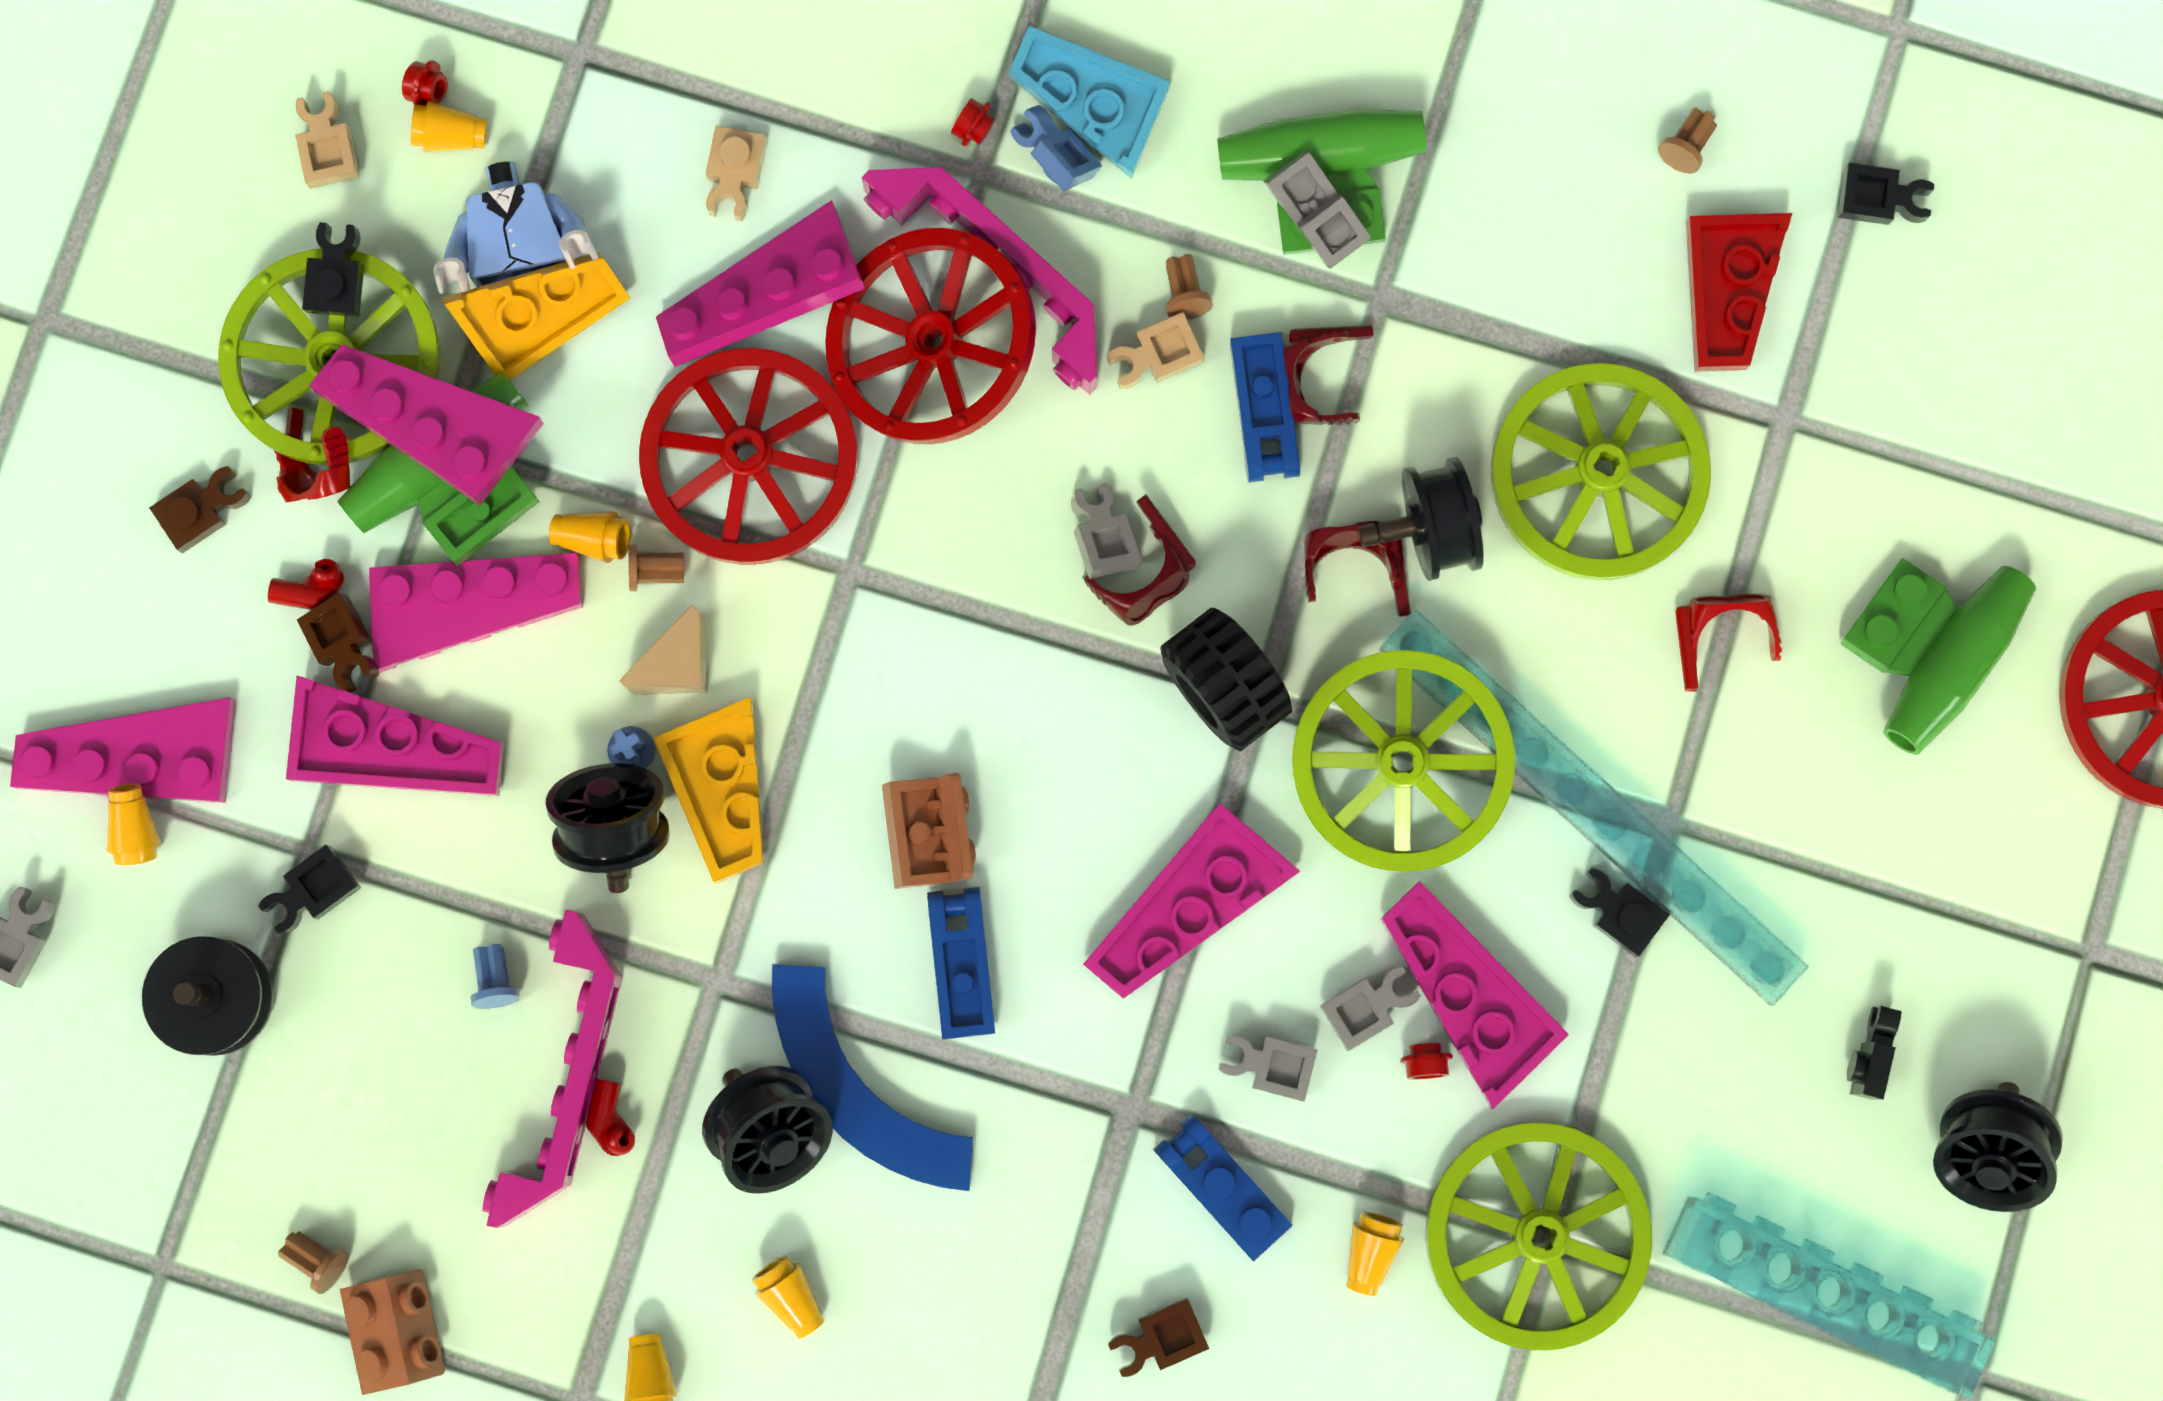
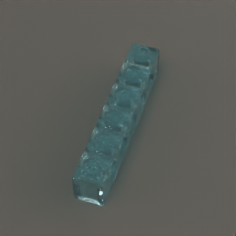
M1707 1192L1703 1200L1696 1197H1687L1662 1255L1943 1390L1968 1400L1971 1399L1996 1341L1980 1333L1983 1325L1982 1322L1952 1309L1949 1317L1930 1309L1933 1303L1932 1298L1906 1286L1902 1287L1900 1293L1894 1292L1881 1285L1884 1275L1856 1262L1853 1263L1851 1270H1848L1832 1262L1835 1252L1813 1241L1804 1239L1800 1247L1783 1239L1782 1237L1786 1229L1765 1218L1756 1215L1753 1223L1733 1215L1737 1205L1717 1195ZM1735 1230L1741 1236L1742 1250L1736 1258L1727 1260L1720 1252V1239L1727 1231ZM1783 1253L1790 1260L1791 1273L1785 1281L1775 1283L1769 1274V1264L1776 1255ZM1833 1277L1840 1286V1296L1833 1305L1825 1307L1818 1296L1819 1286L1825 1279ZM1883 1301L1888 1307L1889 1319L1883 1328L1874 1330L1869 1324L1868 1312L1874 1303ZM1931 1324L1938 1333V1343L1931 1352L1924 1354L1918 1346V1335L1922 1328Z

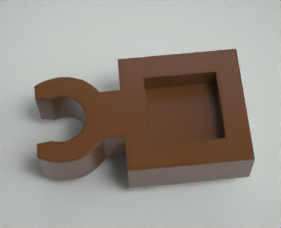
M229 466L216 470L210 477L206 488L202 489L197 481L191 479L149 507L176 550L182 554L226 525L218 512L224 508L237 509L243 507L251 499V495L244 488L236 491L233 495H225V484L237 476L235 471Z
M337 593L297 619L317 662L328 667L335 663L333 679L341 690L351 693L357 690L355 683L352 681L351 674L358 665L364 676L373 679L379 676L376 662L371 657L363 655L359 649L360 646L371 639L348 595Z
M1187 1297L1139 1318L1138 1320L1144 1334L1137 1337L1131 1334H1119L1108 1342L1110 1351L1126 1345L1135 1352L1133 1362L1119 1369L1121 1377L1135 1375L1142 1369L1145 1360L1153 1356L1161 1371L1210 1349Z

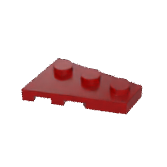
M1792 213L1689 216L1687 219L1686 234L1694 372L1746 370L1750 366L1764 318L1769 290L1777 271L1785 233L1789 228Z

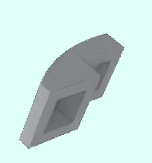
M1303 150L1263 181L1327 268H1333L1371 239V236L1343 196L1337 193L1310 152Z

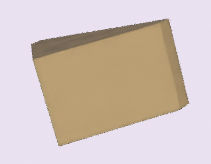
M691 605L619 682L633 695L707 692L706 619Z

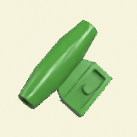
M1352 109L1274 120L1217 138L1222 180L1264 181L1303 150L1310 152L1339 195L1344 197L1371 236V239L1364 244L1385 242L1380 189L1367 170L1425 153L1426 134L1422 111ZM1277 201L1283 255L1314 251Z
M503 372L468 390L523 411L529 405ZM391 445L370 464L337 502L364 534L419 504L422 524L450 559L459 566L540 501L514 468L510 466L479 506Z
M1901 558L1846 634L1841 645L1882 673L1909 676L1883 730L1884 735L1895 746L1907 753L1919 755L1964 711L2010 646L2036 591L2034 582L2021 571L2009 566H2001L1957 608L1945 589L1946 586Z

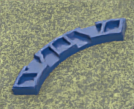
M772 964L774 1014L783 1050L791 1069L796 1070L805 1078L810 1085L813 1098L820 1101L829 1112L833 1129L864 1156L890 1171L929 1185L970 1191L974 1137L952 1135L931 1129L901 1115L880 1100L862 1081L840 1047L828 1007L826 968Z

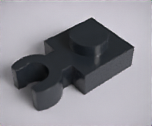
M1848 163L1843 171L1838 218L1889 225L1894 220L1895 212H1899L1909 222H1925L1931 216V210L1915 206L1912 196L1915 194L1929 196L1934 190L1935 184L1928 180L1919 179L1910 182L1907 186L1899 185L1900 170Z
M319 223L316 229V241L323 250L322 259L307 258L302 310L305 312L352 317L360 316L364 265L358 261H350V256L356 252L361 240L360 232L354 225L347 224L345 239L339 244H332V227L327 223Z
M326 844L283 876L291 887L289 891L285 894L272 893L261 900L258 907L263 912H269L275 906L283 904L287 910V916L274 929L277 933L286 934L298 927L302 919V913L305 910H308L314 919L319 920L361 889V886L334 849Z
M1595 868L1588 869L1585 875L1597 884L1598 891L1596 896L1587 898L1578 890H1574L1569 895L1571 901L1580 908H1595L1602 913L1593 926L1635 958L1639 957L1670 914L1629 883H1625L1618 893H1615L1611 890L1610 880L1604 872Z
M1879 1006V1008L1872 1007L1868 1020L1866 1042L1861 1043L1860 1051H1853L1847 1067V1081L1852 1082L1851 1095L1869 1100H1884L1896 1047L1892 1046L1893 1040L1899 1028L1902 1011L1884 1006Z

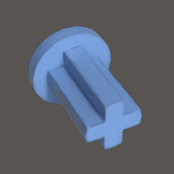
M627 726L613 733L608 743L607 753L611 763H625L648 768L655 756V744L652 737L645 730L635 726Z
M491 944L487 947L478 946L474 948L473 955L478 992L471 995V1006L478 1009H491L517 1002L520 999L519 991L516 988L509 987L504 947H501V944Z

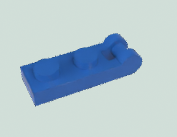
M1282 332L1230 338L1229 344L1248 483L1264 481V476L1282 473L1284 478L1299 477V455L1294 419L1289 402V382L1284 362ZM1279 439L1280 453L1262 455L1260 441Z
M980 886L964 888L963 894L944 896L943 890L927 892L942 1040L996 1034ZM966 914L968 929L947 931V916Z
M1190 1114L1180 1124L1183 1129L1169 1142L1163 1139L1152 1150L1254 1262L1293 1225L1193 1114ZM1198 1144L1208 1156L1192 1170L1182 1158Z

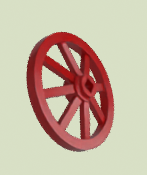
M924 228L913 230L893 237L877 246L857 264L865 289L834 301L829 313L825 338L826 360L831 380L838 395L847 408L864 424L882 435L901 442L938 444L953 441L975 432L994 419L1012 400L1023 383L1033 357L1036 338L1035 312L1029 290L1022 276L1007 257L991 244L975 235L956 229ZM935 250L954 251L938 311H933L908 257ZM971 257L977 258L990 267L1004 288L954 321ZM891 266L894 267L916 314V317L911 322L860 303L873 282ZM1011 306L1013 330L1008 354L963 341L965 335ZM853 318L904 337L906 345L851 366L849 336ZM943 336L941 344L934 348L931 345L932 340ZM957 357L1001 370L989 390L970 407L967 405L954 364V360ZM918 360L888 416L877 410L866 399L857 384ZM935 367L938 368L952 416L933 422H906Z
M739 348L714 353L694 362L678 373L663 388L652 404L644 422L639 445V467L643 487L653 510L665 527L678 540L699 554L714 560L739 565H757L779 561L801 552L819 540L833 526L846 507L854 487L858 466V449L853 424L846 406L832 385L821 374L804 362L784 353L759 348ZM759 370L745 423L738 426L708 380L733 371ZM775 373L799 383L819 400L767 430H761ZM695 389L725 433L723 439L664 430L677 406ZM829 415L837 435L838 465L775 450L772 446ZM746 444L753 445L757 450L756 455L753 454L746 461H741L738 457L739 448ZM660 447L721 457L720 460L670 497L667 496L660 473ZM771 467L834 482L822 506L806 523L803 524L769 473ZM731 474L733 478L722 540H719L694 528L678 512ZM749 481H756L790 532L789 534L767 542L754 544L738 543Z
M2154 590L2137 594L2110 606L2087 624L2076 638L2065 660L2059 687V704L2068 740L2085 768L2099 782L2116 794L2132 802L2163 809V788L2144 783L2129 775L2163 733V674L2104 639L2115 626L2124 620L2146 612L2163 669V590ZM2095 654L2148 687L2146 693L2084 703V680L2092 655ZM2149 710L2153 717L2114 764L2096 742L2087 719Z

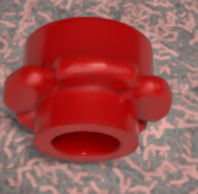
M429 60L427 63L415 61L409 65L402 80V95L405 100L413 102L415 105L427 106L428 101L437 104L443 101L448 89V80L440 71L441 67L438 62L434 60Z
M971 98L957 118L951 134L962 140V146H968L971 141L980 145L989 133L995 118L988 114L991 108V104L988 101L983 105Z
M1422 1043L1410 1045V1055L1400 1058V1063L1405 1064L1407 1079L1421 1080L1449 1076L1448 1060L1453 1059V1055L1447 1052L1442 1053L1441 1043Z

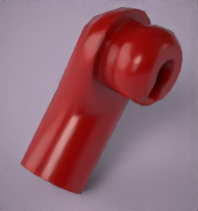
M332 559L318 560L315 562V568L311 571V574L302 582L272 578L268 587V602L312 610L341 590L344 574L336 561Z
M596 1078L586 1118L587 1130L607 1154L611 1156L625 1155L633 1149L636 1137L631 1128L616 1111L622 1084Z

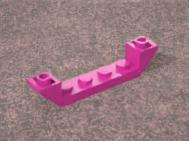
M942 167L868 170L861 177L864 192L867 194L863 198L865 203L883 220L891 216L902 226L930 197L932 198L929 202L930 207L946 223L951 225L956 220L970 234L988 242L1007 257L1022 276L1028 290L1032 288L1046 301L1042 305L1045 311L1060 325L1066 326L1069 322L1073 325L1052 348V362L1056 364L1052 370L1055 375L1072 390H1076L1080 386L1090 395L1097 388L1094 304Z
M565 910L563 920H555L549 938V950L555 951L553 962L594 971L592 982L586 980L583 982L579 993L577 1012L584 1014L579 1034L572 1032L566 1045L564 1064L571 1066L566 1086L558 1085L553 1097L551 1116L558 1118L553 1138L545 1137L537 1163V1168L544 1170L543 1178L540 1179L510 1171L499 1172L498 1180H491L489 1182L483 1200L482 1210L489 1213L486 1224L489 1227L500 1228L511 1224L572 1184L586 1128V1118L595 1080L599 1075L623 979L585 915L575 911Z

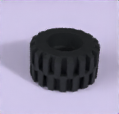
M1212 607L1161 645L1160 650L1163 663L1173 682L1201 720L1226 745L1242 751L1292 713L1290 696L1279 674L1248 633L1226 613Z

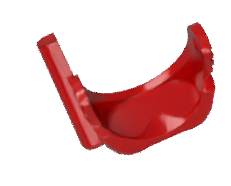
M293 407L288 408L285 435L300 440L304 410ZM328 427L323 431L321 439L329 469L318 472V475L309 468L307 463L291 459L274 451L277 456V462L279 461L280 464L279 476L276 477L277 489L285 503L306 498L308 500L319 499L350 488L348 443L346 434L343 433L341 428Z
M1738 594L1730 597L1702 596L1690 599L1689 605L1676 608V624L1684 690L1686 692H1696L1698 689L1696 663L1699 636L1712 618L1726 611L1746 610L1757 614L1762 620H1765L1768 625L1771 660H1781L1780 652H1782V647H1780V643L1782 642L1778 635L1780 633L1777 628V619L1771 596L1764 594Z

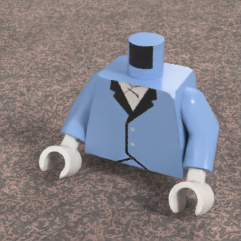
M498 162L485 168L490 191L471 195L467 198V211L458 216L446 246L444 258L435 264L433 271L440 294L445 293V286L452 282H459L461 292H468L470 286L467 272H469V277L475 286L480 287L565 261L570 269L576 268L574 260L577 256L587 253L590 254L594 261L598 258V254L586 232L582 218L561 197L551 193L545 194L538 182L520 185L516 164L514 162Z

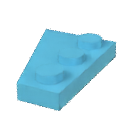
M1028 26L1009 70V76L1015 83L1129 178H1133L1169 92L1171 81L1032 26Z

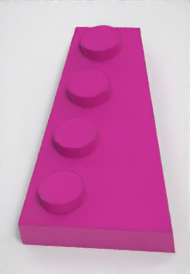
M832 200L656 316L667 355L674 367L865 289L839 214Z
M343 344L309 384L316 394L479 506L544 424L541 418L534 414Z
M578 553L468 560L459 566L454 562L369 568L373 660L378 666L379 673L396 668V665L419 658L421 660L440 654L445 649L467 642L474 643L510 628H520L583 607L581 560Z
M298 675L296 676L286 780L292 782L500 796L504 756L503 743Z
M229 697L18 734L15 738L10 787L23 790L109 795L108 790L112 787L123 784H140L145 798L225 803L236 700Z
M1219 803L1083 965L1124 999L1293 878L1300 870Z
M1420 881L1380 918L1491 1109H1494L1569 1034Z

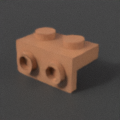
M952 773L938 778L891 781L882 784L894 888L952 884L972 878L976 851L973 841L968 838L966 815L969 810V797L965 787L961 784L960 774Z
M418 1269L339 1289L362 1395L410 1385L444 1374L445 1368L423 1270Z

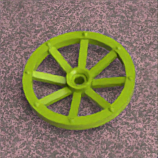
M319 248L298 252L271 264L245 286L226 316L219 341L218 366L226 399L239 421L252 435L277 453L304 463L328 465L321 436L325 429L332 427L336 408L334 405L319 396L310 442L298 440L281 433L269 425L265 419L311 390L312 388L309 384L342 344L361 351L405 308L410 313L416 329L419 348L418 355H370L438 379L441 353L438 331L432 313L416 288L394 267L376 257L359 251L350 256V261H358L363 264V275L382 283L393 291L394 294L348 338L346 337L347 316L329 315L328 331L320 332L282 287L286 283L306 275L307 258L322 259L323 250ZM269 296L308 341L305 349L244 340L253 316ZM241 357L305 366L307 370L253 405L244 385ZM372 431L352 440H347L349 463L374 456L391 445Z
M1593 363L1569 367L1555 372L1533 385L1514 404L1503 421L1496 437L1491 458V484L1494 500L1505 526L1524 550L1544 565L1558 572L1589 580H1613L1630 577L1642 573L1668 558L1685 542L1698 524L1708 499L1711 482V464L1707 442L1696 417L1687 404L1672 389L1655 377L1642 371L1616 364ZM1606 385L1635 393L1610 441H1605L1585 386ZM1567 390L1588 447L1585 448L1526 419L1542 403ZM1649 401L1668 417L1682 439L1679 442L1628 453L1624 450ZM1517 435L1575 462V467L1513 486L1511 462ZM1687 457L1689 487L1684 507L1630 473L1631 469ZM1598 460H1606L1611 464L1612 473L1610 476L1606 477V474L1595 470L1594 465ZM1579 484L1580 488H1582L1579 496L1553 541L1549 542L1531 525L1518 502ZM1620 488L1675 523L1658 542L1635 554L1621 500ZM1596 497H1603L1617 555L1615 559H1592L1565 551Z
M1412 650L1386 651L1363 657L1348 664L1331 676L1314 694L1303 712L1296 730L1292 755L1293 777L1300 803L1307 817L1322 837L1338 851L1359 863L1377 869L1397 872L1421 871L1447 864L1461 857L1480 843L1492 830L1504 811L1512 790L1515 774V748L1508 720L1500 704L1484 683L1461 665L1435 654ZM1396 669L1395 736L1391 738L1345 689L1368 675ZM1413 669L1439 675L1463 690L1416 738L1411 736ZM1333 701L1379 748L1378 753L1312 751L1319 723ZM1476 703L1491 728L1496 754H1429L1427 749ZM1404 751L1412 755L1413 766L1411 769L1399 771L1394 767L1393 757L1397 752ZM1312 767L1378 769L1379 774L1332 818L1318 795ZM1428 770H1496L1490 796L1474 821L1426 774ZM1390 785L1395 786L1394 852L1367 845L1344 830ZM1415 785L1461 833L1437 847L1411 852V786Z
M1521 1123L1502 1127L1485 1134L1464 1148L1452 1160L1437 1182L1427 1211L1425 1240L1427 1256L1435 1281L1447 1302L1464 1321L1487 1337L1500 1343L1521 1349L1548 1351L1575 1346L1596 1337L1611 1327L1628 1310L1641 1290L1648 1272L1652 1252V1226L1647 1202L1641 1187L1626 1164L1606 1145L1586 1133L1567 1126L1551 1123ZM1534 1141L1560 1145L1541 1209H1537L1506 1147ZM1578 1151L1595 1162L1609 1176L1617 1189L1560 1217L1558 1213L1575 1155ZM1489 1155H1491L1521 1213L1518 1219L1455 1197L1456 1191L1469 1172ZM1625 1205L1630 1226L1628 1260L1569 1238L1570 1232ZM1452 1212L1512 1234V1241L1452 1267L1446 1242L1448 1214ZM1537 1226L1546 1227L1551 1235L1548 1244L1542 1247L1534 1245L1531 1241L1534 1238L1535 1227ZM1563 1254L1622 1275L1621 1280L1609 1298L1588 1316L1585 1314L1561 1259ZM1522 1256L1524 1261L1501 1320L1498 1321L1480 1309L1468 1297L1459 1283ZM1545 1264L1571 1324L1548 1330L1517 1328L1540 1266Z

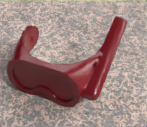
M1371 325L1291 329L1289 332V343L1284 345L1283 352L1289 381L1290 408L1296 424L1342 425V423H1346L1349 425L1351 422L1357 423L1360 421V414L1354 412L1335 415L1318 414V411L1310 407L1305 401L1301 390V377L1306 362L1316 351L1330 344L1370 339L1374 336Z
M1147 494L1138 499L1136 503L1150 522L1149 528L1154 537L1165 550L1164 565L1158 576L1148 586L1130 593L1108 591L1099 586L1093 578L1089 579L1087 573L1082 576L1085 584L1095 594L1098 600L1101 599L1102 603L1105 606L1107 605L1108 609L1128 626L1139 624L1163 603L1182 592L1189 581L1188 572L1196 566L1193 556Z
M1363 521L1342 527H1324L1309 532L1304 538L1305 587L1307 588L1308 602H1316L1313 573L1318 563L1334 551L1354 548L1373 554L1384 564L1388 571L1392 590L1394 591L1397 615L1399 617L1411 615L1401 539L1385 543L1380 541L1377 545L1362 547L1358 527L1370 524L1377 525L1379 521Z

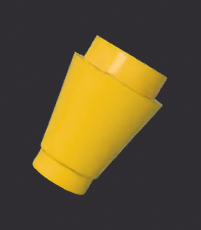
M430 101L427 102V106L414 104L411 124V146L423 147V152L470 150L474 148L485 149L487 118H480L476 115Z
M615 511L555 514L550 522L549 540L552 545L561 546L562 548L606 563H610L613 559L622 560L628 552V545H630V522L627 518H620Z
M123 784L110 788L108 790L106 851L113 854L114 863L117 865H136L157 858L156 847L161 844L145 797L142 794L141 785Z
M1361 1212L1359 1222H1355L1352 1225L1347 1288L1364 1295L1377 1296L1379 1286L1382 1285L1404 1241V1238L1400 1236L1402 1223L1381 1214Z
M788 1255L774 1260L752 1278L753 1283L757 1287L755 1295L794 1332L798 1339L809 1335L824 1323L825 1320L820 1314V1309L800 1263L793 1264Z
M646 1334L628 1338L629 1349L624 1401H673V1397L678 1396L661 1341V1334Z

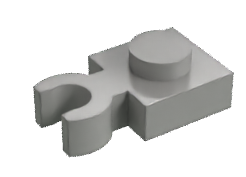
M1107 483L1101 484L1097 491V497L1100 502L1098 505L1089 504L1084 498L1082 489H1076L1071 499V507L1074 514L1079 519L1085 521V523L1077 524L1074 535L1089 579L1137 569L1142 561L1127 514L1111 515L1110 508L1113 504L1114 496L1112 489Z
M24 887L17 888L11 895L9 901L11 916L9 920L0 917V980L18 988H22L47 941L35 935L34 932L38 925L48 922L56 910L55 902L43 899L39 909L35 913L30 914L26 909V902L30 898L32 891Z
M1397 967L1388 971L1383 976L1380 987L1376 990L1372 988L1367 978H1364L1320 1005V1008L1347 1051L1394 1024L1386 1011L1392 1006L1405 1008L1418 1001L1421 996L1418 990L1406 997H1399L1393 992L1392 985L1394 980L1406 973L1404 967Z
M1226 1036L1225 1043L1240 1047L1243 1052V1059L1236 1066L1220 1063L1218 1069L1222 1073L1229 1076H1238L1247 1071L1255 1073L1253 1089L1305 1102L1317 1049L1265 1036L1262 1050L1260 1051L1253 1049L1251 1043L1242 1036Z

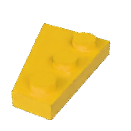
M597 252L598 258L594 261L590 254L575 258L574 264L576 268L570 269L565 261L473 288L468 292L441 298V300L493 373L497 375L503 372L511 380L629 300L630 296L605 259Z
M748 697L654 737L655 744L713 883L718 884L764 864L753 699Z

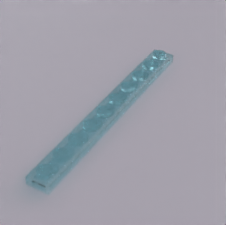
M1415 609L1379 648L1381 652L1412 650L1444 657L1461 665L1483 682L1500 704L1508 720L1515 748V774L1769 1006H1774L1809 968L1808 964L1418 609ZM1413 669L1412 680L1444 709L1463 692L1460 687L1439 675ZM1474 703L1457 721L1493 754H1496L1491 728L1479 706Z

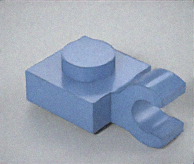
M1040 105L1031 107L1024 112L1026 118L1033 125V131L1026 123L1017 125L1010 130L1013 139L1019 145L1026 148L1035 147L1030 154L1043 168L1045 175L1052 182L1056 183L1063 192L1091 180L1102 167L1101 163L1069 128L1061 132L1053 123L1048 111Z

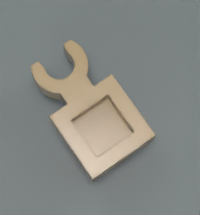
M329 91L323 93L325 108L319 114H310L308 103L303 97L296 100V112L305 125L309 127L308 132L295 134L304 180L310 189L360 178L350 129L345 123L334 125L339 117V106Z
M715 125L705 173L707 180L719 182L718 186L709 192L706 199V207L710 216L716 217L718 205L721 201L731 199L736 202L734 208L735 220L743 221L747 213V203L742 190L743 187L758 189L767 146L766 134Z
M1184 312L1136 332V339L1140 347L1133 349L1128 346H1119L1107 354L1109 365L1125 360L1133 367L1128 375L1118 378L1117 384L1120 389H1129L1135 386L1140 381L1142 373L1151 370L1156 383L1204 363V356Z

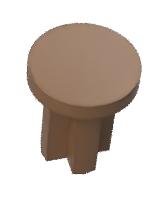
M1697 107L1692 108L1674 137H1666L1660 143L1658 153L1663 161L1677 171L1688 174L1696 173L1703 163L1700 152L1717 127V124L1713 121L1715 116L1708 110L1703 113Z
M1184 254L1180 258L1174 256L1166 260V270L1173 298L1166 304L1167 315L1172 317L1184 312L1188 320L1206 314L1211 310L1213 303L1210 294L1200 290L1193 256Z
M628 545L629 592H637V584L684 583V552L637 553L636 545Z
M300 1231L296 1234L291 1232L285 1238V1245L278 1251V1257L311 1278L310 1287L318 1294L325 1293L337 1282L345 1270L349 1259L348 1253L343 1249L336 1248L330 1252Z

